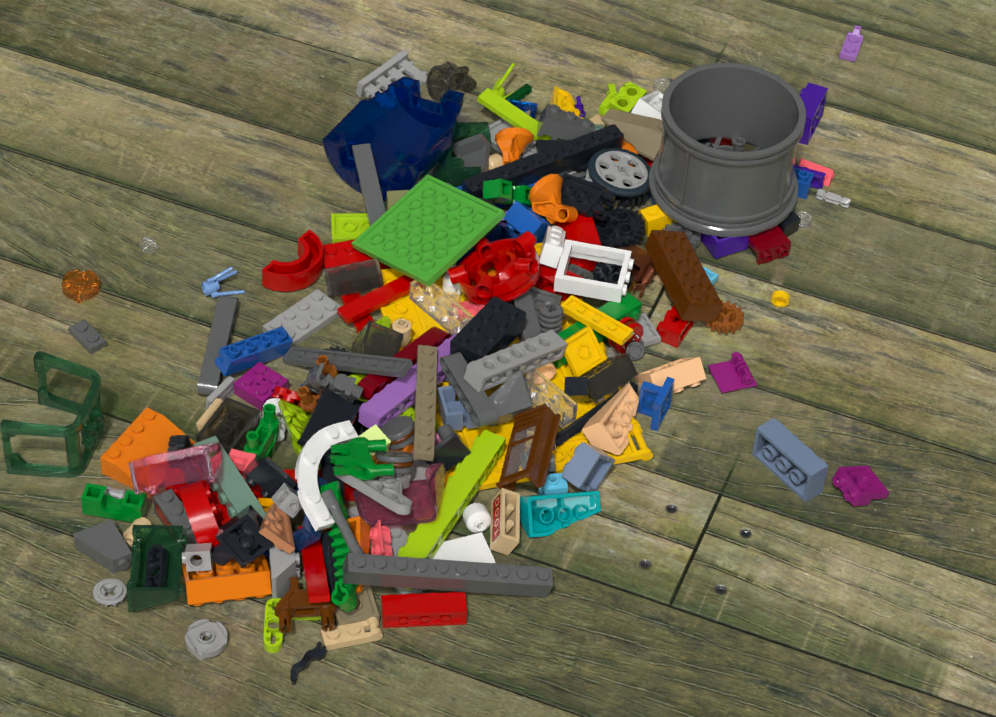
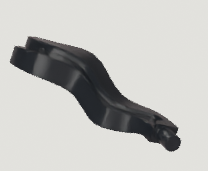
M320 641L314 649L308 650L300 662L292 666L290 677L292 685H296L297 676L301 670L306 669L312 661L321 660L326 656V646L322 647Z

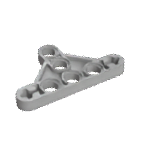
M409 473L394 474L393 476H376L373 480H361L351 475H335L338 479L393 512L401 515L410 514L412 501L402 495V490L410 486L411 475Z

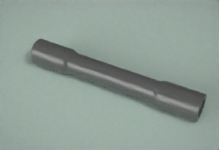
M332 489L324 491L321 497L328 511L331 512L349 548V552L364 554L340 509Z

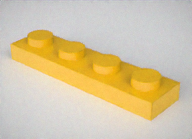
M573 295L560 305L563 313L586 326L590 325L593 330L621 346L633 336V329Z

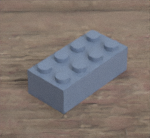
M775 418L757 427L752 455L804 502L822 493L828 470L826 462L819 458L811 448L802 443L796 435H793Z

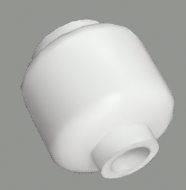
M470 504L463 511L464 523L471 532L481 533L489 528L491 516L483 504Z

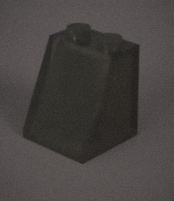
M369 320L352 343L351 353L392 357L399 352L404 334ZM348 372V376L365 373Z

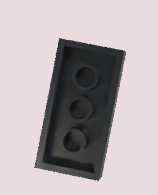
M494 296L450 341V354L460 352L467 364H469L471 361H476L486 355L506 349L525 329L526 312Z

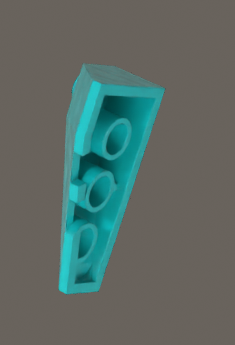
M600 491L520 496V522L529 538L549 536L557 530L566 528L576 521L583 520L601 511Z

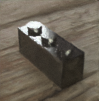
M378 259L323 269L329 298L376 289L384 285Z

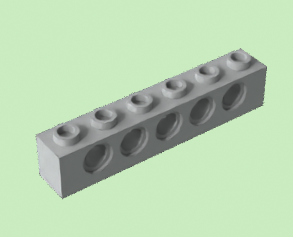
M553 330L541 333L521 343L513 344L511 347L501 349L476 361H471L466 367L464 379L480 393L506 382L518 371H522L525 374L561 359L568 344Z

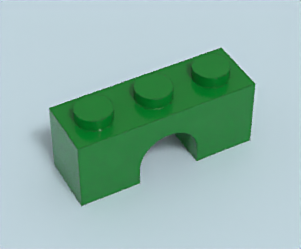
M503 179L483 181V198L507 206H512L517 200L531 207L532 204L528 197L532 187L526 185L512 186L511 181Z
M87 483L81 497L82 513L96 517L133 523L135 519L145 518L148 509L147 495L143 492L126 490L123 499H116L108 494L107 486Z

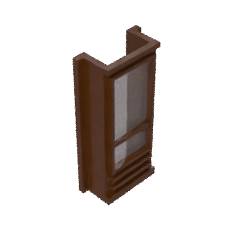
M546 403L513 416L515 421L501 476L499 482L496 483L500 490L504 488L514 492L516 481L526 477L537 488L545 486L561 415L559 413L555 414Z

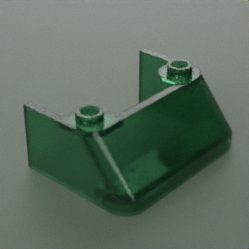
M459 122L455 124L438 143L432 177L458 187L462 186L463 180L481 174V167H464L463 159L455 157L452 148L453 143L480 133L492 145L489 122Z

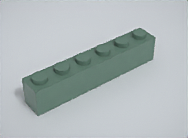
M213 436L193 444V461L195 464H199L203 477L208 478L212 491L217 492L221 505L226 506L229 517L232 519L251 504L264 519L265 510L217 437Z

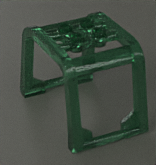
M37 351L33 361L39 381V388L37 390L38 403L75 414L77 417L72 424L67 426L34 424L3 419L0 429L6 472L8 474L77 477L88 468L105 429L100 398L101 379L99 374L93 369L42 351ZM51 368L91 381V387L82 405L55 396L48 391L46 373ZM80 431L82 435L81 444L84 445V452L82 455L79 436ZM17 434L65 438L68 467L27 463L18 453H12L10 438L15 437Z

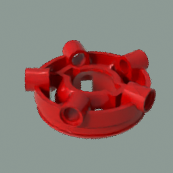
M529 231L524 232L517 238L502 239L491 243L486 237H482L473 246L475 251L464 258L459 266L448 269L450 280L453 285L459 284L465 297L477 305H486L494 296L505 302L512 301L529 291L539 279L541 266L534 247L537 241ZM494 267L496 275H488L487 269Z

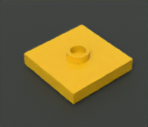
M590 325L564 340L568 344L564 356L575 377H580L607 360Z

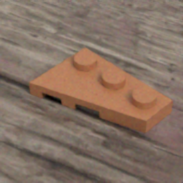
M273 503L267 509L259 533L273 542L276 548L290 554L295 550L290 518L288 514Z

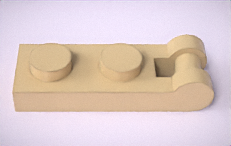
M370 617L366 621L335 626V629L330 632L329 628H327V632L321 629V638L323 645L326 646V651L382 639L383 634L382 630L378 628L380 625L378 618Z

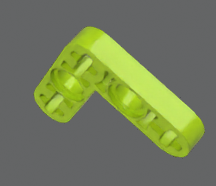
M272 598L265 605L263 643L264 649L269 653H277L283 646V633L279 632V627L273 629L268 626L274 622L279 624V618L275 615L273 607H276L281 598ZM321 616L292 617L291 620H321ZM271 636H275V644H271Z

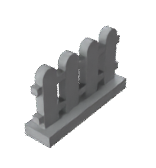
M402 50L361 79L357 84L356 94L360 98L364 95L367 98L371 97L379 103L378 106L380 108L384 107L387 110H392L395 105L394 99L399 102L405 101V91L412 94L416 93L418 88L416 83L427 85L429 77L426 71L422 72L415 67L413 61H407L409 53ZM403 73L409 75L412 78V80L406 77ZM392 81H394V82H396L398 85H400L401 88H399V87L396 86L394 83H392ZM381 89H383L385 92H387V93L389 94V96H387L386 94H384V93L381 91Z

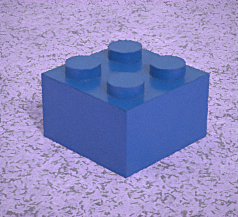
M517 200L504 217L507 221L506 225L513 231L519 232V236L529 231L534 235L537 243L543 242L548 226L552 227L539 214L532 211L531 207Z

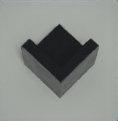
M565 377L564 396L567 402L590 401L588 377Z

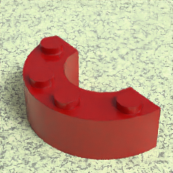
M311 230L305 232L297 239L298 256L300 258L291 262H279L277 260L270 262L262 269V286L272 291L287 292L305 289L313 284L320 277L323 270V245L320 238Z
M198 480L179 487L178 490L197 544L212 543L213 550L220 543L215 538L219 528L214 515L218 513L214 502L209 503L208 499H211L212 496L207 482L202 483V480Z

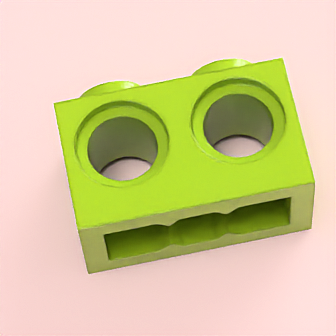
M629 81L626 86L620 88L616 97H612L609 106L611 109L631 113L639 98L645 96L647 91Z

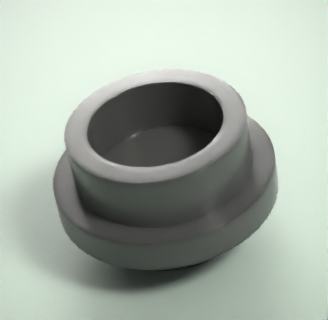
M639 342L629 343L625 350L626 356L633 361L640 360L644 355L643 345Z

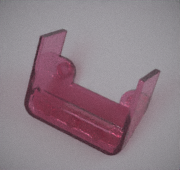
M220 442L149 455L129 462L135 495L147 492L148 495L160 493V488L197 480H206V483L219 481L218 477L222 476V449Z

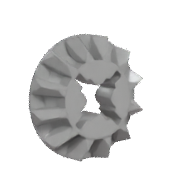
M104 579L95 585L93 597L98 605L104 604L105 607L113 605L115 607L117 603H123V599L127 597V588L118 579ZM106 592H114V595L109 594L108 596H106Z

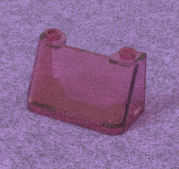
M435 463L429 465L425 471L426 479L410 481V486L402 490L405 497L412 501L411 512L408 515L397 514L355 489L353 496L359 516L370 528L374 527L378 520H381V526L387 527L433 522L440 510L446 477L444 464Z

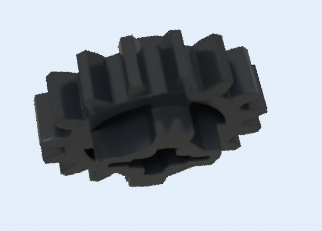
M597 262L592 273L594 275L593 279L618 284L622 266ZM632 272L629 283H625L626 285H628L627 289L630 288V285L633 281Z

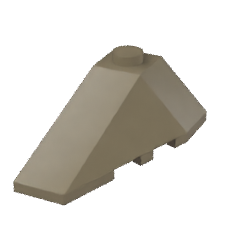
M610 108L601 118V121L607 126L615 124L624 134L623 140L626 143L630 142L638 154L654 161L661 147L662 120Z

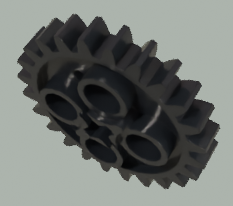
M619 205L616 208L609 207L608 210L605 208L603 213H607L608 217L604 221L598 220L593 216L602 246L611 248L629 247V245L636 246L635 241L641 242L640 237H644V232H646L645 220L642 219V214L639 215L638 210L633 211V207L628 210L626 205L623 208H620Z

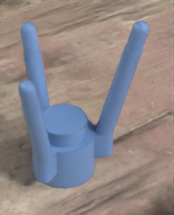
M229 267L214 277L201 282L205 296L211 295L213 299L219 295L244 294V290L217 292V290H220L219 282L237 274L238 271H232L233 267Z

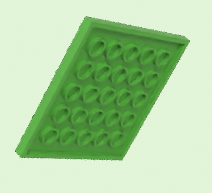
M427 174L356 238L352 245L354 249L430 287L506 215L504 210Z

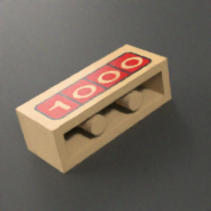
M501 488L491 500L490 550L509 555L519 543L520 494Z

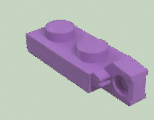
M855 25L853 33L849 32L839 55L840 59L856 62L863 43L864 35L860 33L862 26Z

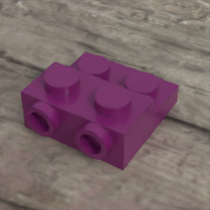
M868 465L839 467L832 478L834 486L844 493L845 500L849 501L853 506L868 505L872 499H884L890 493Z

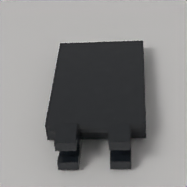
M567 173L562 176L561 204L575 207L579 215L587 218L594 216L596 219L604 221L608 215L603 213L605 208L601 205L605 203L608 207L612 208L617 206L618 201L614 200L616 198L615 194L610 193L607 187Z

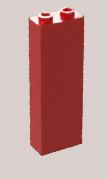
M578 214L574 222H555L556 226L566 231V240L602 246L593 216L587 218ZM571 257L569 264H575L588 271H593L598 261Z

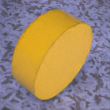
M778 290L772 293L771 303L774 306L786 307L789 304L790 295L787 292Z

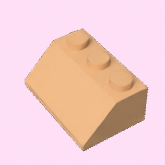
M700 357L681 358L634 375L640 386L643 381L662 387L667 377L675 379L673 393L683 391V387L687 385L689 387L700 385V381L706 379Z

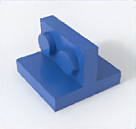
M670 377L666 378L662 387L643 381L640 389L637 413L652 417L650 429L657 432L671 406L675 379Z

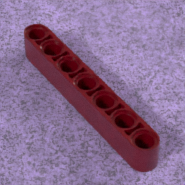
M434 326L392 357L411 359L414 366L417 364L418 345L439 347L445 339H449L452 335ZM368 374L357 384L363 388L361 397L370 400L374 394L382 391L387 384H391L397 377Z

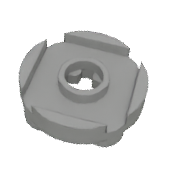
M201 619L188 627V632L185 634V645L187 650L195 655L197 659L205 660L206 658L217 656L227 649V630L220 622L216 621L214 623L210 622L209 619ZM204 636H206L207 638H210V637H211V639L208 640V641H204V640H203V637H204Z

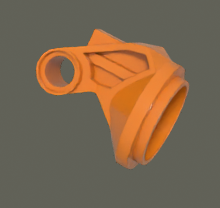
M511 127L502 129L495 135V141L503 153L502 165L520 159V154L534 141V135L529 130Z
M549 174L540 179L531 188L528 197L532 204V211L545 216L550 224H555L556 221L571 223L576 221L578 217V211L575 207L561 204L563 178L559 174Z

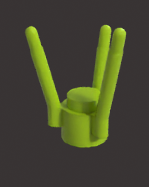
M515 63L511 64L502 79L498 78L492 88L493 92L504 99L512 93L505 96V90L501 86L514 68Z

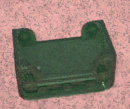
M133 525L130 580L127 582L128 612H140L179 600V596H183L184 583H180L183 547L187 546V534H183V526ZM155 544H161L169 553L166 587H145L147 552ZM158 568L157 570H155V572L153 573V576L156 575V574L160 571V568Z

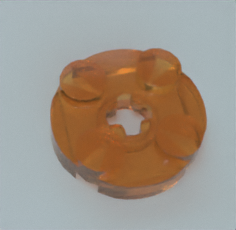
M80 269L72 270L63 277L62 292L66 297L73 299L75 303H82L84 300L90 299L100 292L99 278L91 270H86V272H80Z

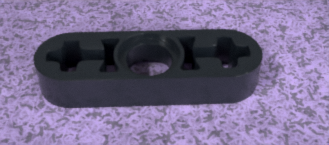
M161 544L153 545L147 552L144 590L153 600L162 598L167 586L169 553ZM158 568H160V571H159L156 575L153 576V573L155 572V570H157Z

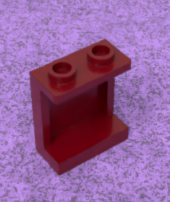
M778 225L758 234L749 235L748 244L757 254L756 263L758 265L783 258L790 253L791 241Z

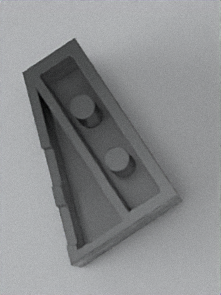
M547 103L538 120L537 136L542 137L545 134L551 136V140H557V138L572 140L594 132L595 124L589 119H582L573 112H566L557 105Z

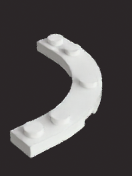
M350 420L319 430L304 445L297 459L295 467V479H297L299 488L297 494L315 532L332 527L335 523L319 491L317 480L318 466L322 456L330 450L331 445L345 444L358 437Z

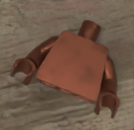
M638 246L619 247L617 249L632 251L631 259H634L633 269L628 272L633 273L632 277L635 281L641 282L634 285L633 295L636 291H640L639 298H642L645 286H648L655 276L656 269L648 253Z

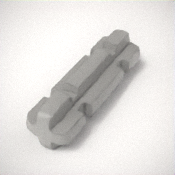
M818 189L816 193V198L823 201L825 199V202L837 206L840 204L843 208L850 206V198H842L841 195L829 191L826 193V190Z

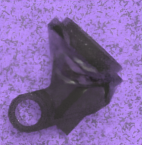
M446 62L442 65H435L430 69L426 85L429 95L435 102L446 103L457 86L466 93H470L476 88L477 82L468 73L469 68L467 66L458 67L454 63Z

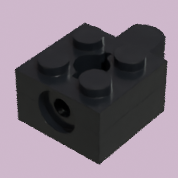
M251 504L218 529L215 538L220 543L214 547L212 552V559L215 563L225 565L234 558L244 568L274 545L273 542L259 533L264 519Z

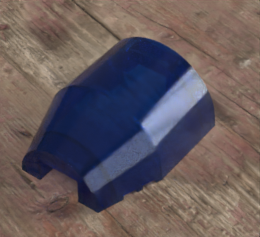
M404 76L389 84L387 90L381 93L379 91L375 92L373 98L361 100L322 139L327 158L338 175L349 186L362 194L352 153V145L370 143L383 201L386 199L387 191H410L448 152L463 107L465 93L449 89L440 98L441 103L421 98L419 80Z

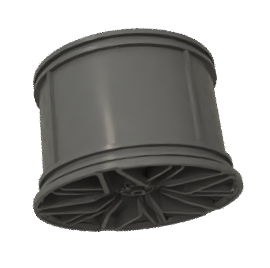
M739 63L702 65L676 77L668 85L663 95L661 107L663 124L661 147L649 173V189L657 206L669 218H672L682 226L712 236H749L780 224L792 212L798 196V182L794 165L798 142L803 135L806 121V109L798 92L784 79L769 71ZM716 139L715 143H712L711 147L710 143H706L704 145L697 142L699 140ZM722 139L730 140L731 146L720 145ZM745 143L756 147L750 152H744Z

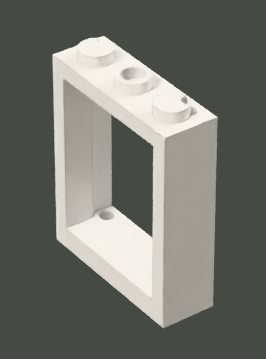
M565 239L555 275L554 291L621 303L622 295L626 296L628 285L625 283L630 281L631 272L628 271L633 269L634 259H631L632 251ZM576 257L621 265L618 284L567 276L570 258Z

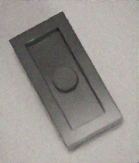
M85 319L68 328L69 334L90 354L107 346L106 340Z

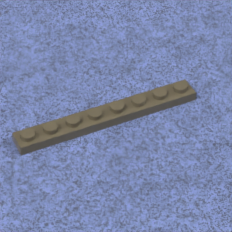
M418 345L413 459L433 461L437 347Z

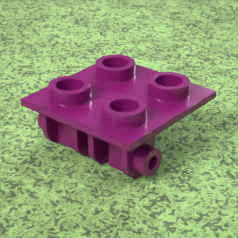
M732 353L730 361L708 365L721 393L757 386L741 353Z

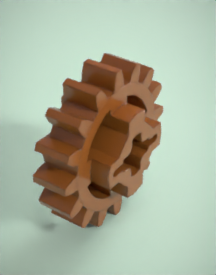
M721 300L723 306L716 321L706 322V327H711V331L718 330V334L722 331L726 335H728V331L735 333V329L740 330L741 326H743L744 312H741V307L736 308V303L730 304L729 300L723 303Z

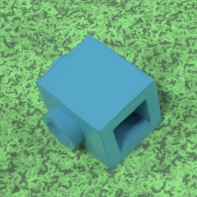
M562 473L547 474L545 486L537 488L538 495L568 493L567 480L561 476Z

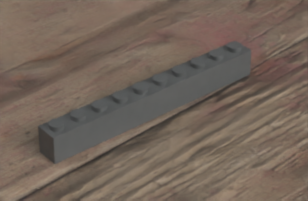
M348 553L343 563V584L547 598L553 587L552 568L358 553Z

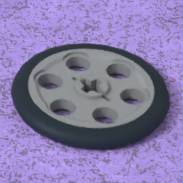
M606 148L596 152L590 158L588 172L594 183L607 187L608 191L615 194V196L636 197L649 190L651 167L636 153L621 148ZM611 158L617 159L618 162L611 160ZM628 163L634 164L636 167L629 166ZM601 165H602V166H605V167H607L608 169H603V168H601L600 166H601ZM623 183L629 184L630 187L625 186Z

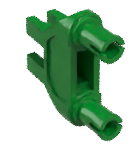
M269 403L263 407L264 417L260 420L256 431H249L246 434L247 443L244 446V452L272 458L275 453L276 440L279 433V419L276 417V406Z
M356 437L348 443L330 446L331 453H339L337 455H330V462L335 465H342L333 466L334 475H351L361 480H373L376 476L394 475L393 463L375 464L371 459L370 452H386L385 439L368 440L365 437Z

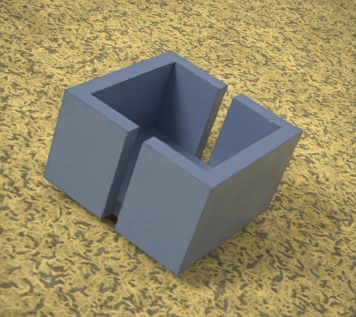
M452 386L438 387L437 406L443 425H451L453 431L463 430V426H466V429L477 428L459 397L458 401H455V391Z
M582 442L575 448L572 459L565 464L561 476L579 489L596 491L615 462V459L598 447Z

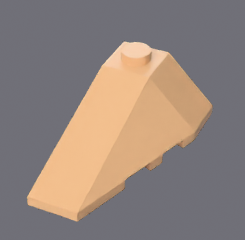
M630 383L626 384L582 428L585 437L591 445L615 455H620L629 443L627 436L628 432L632 430L631 420L636 415L639 397Z

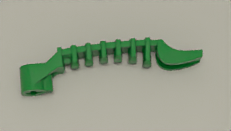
M339 481L320 486V494L332 489L348 525H350L347 518L348 513L342 500ZM335 522L332 527H329L332 529L329 532V536L334 539V542L331 543V547L335 549L332 556L337 562L333 566L338 570L334 575L339 581L335 582V589L331 594V600L343 612H351L357 605L355 590L359 585L343 584V563L350 552Z

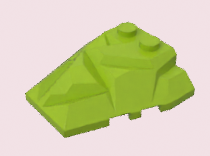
M280 399L278 405L281 416L288 430L293 450L299 456L303 447L297 441L312 413L303 411L301 407ZM321 462L319 463L318 470H321Z

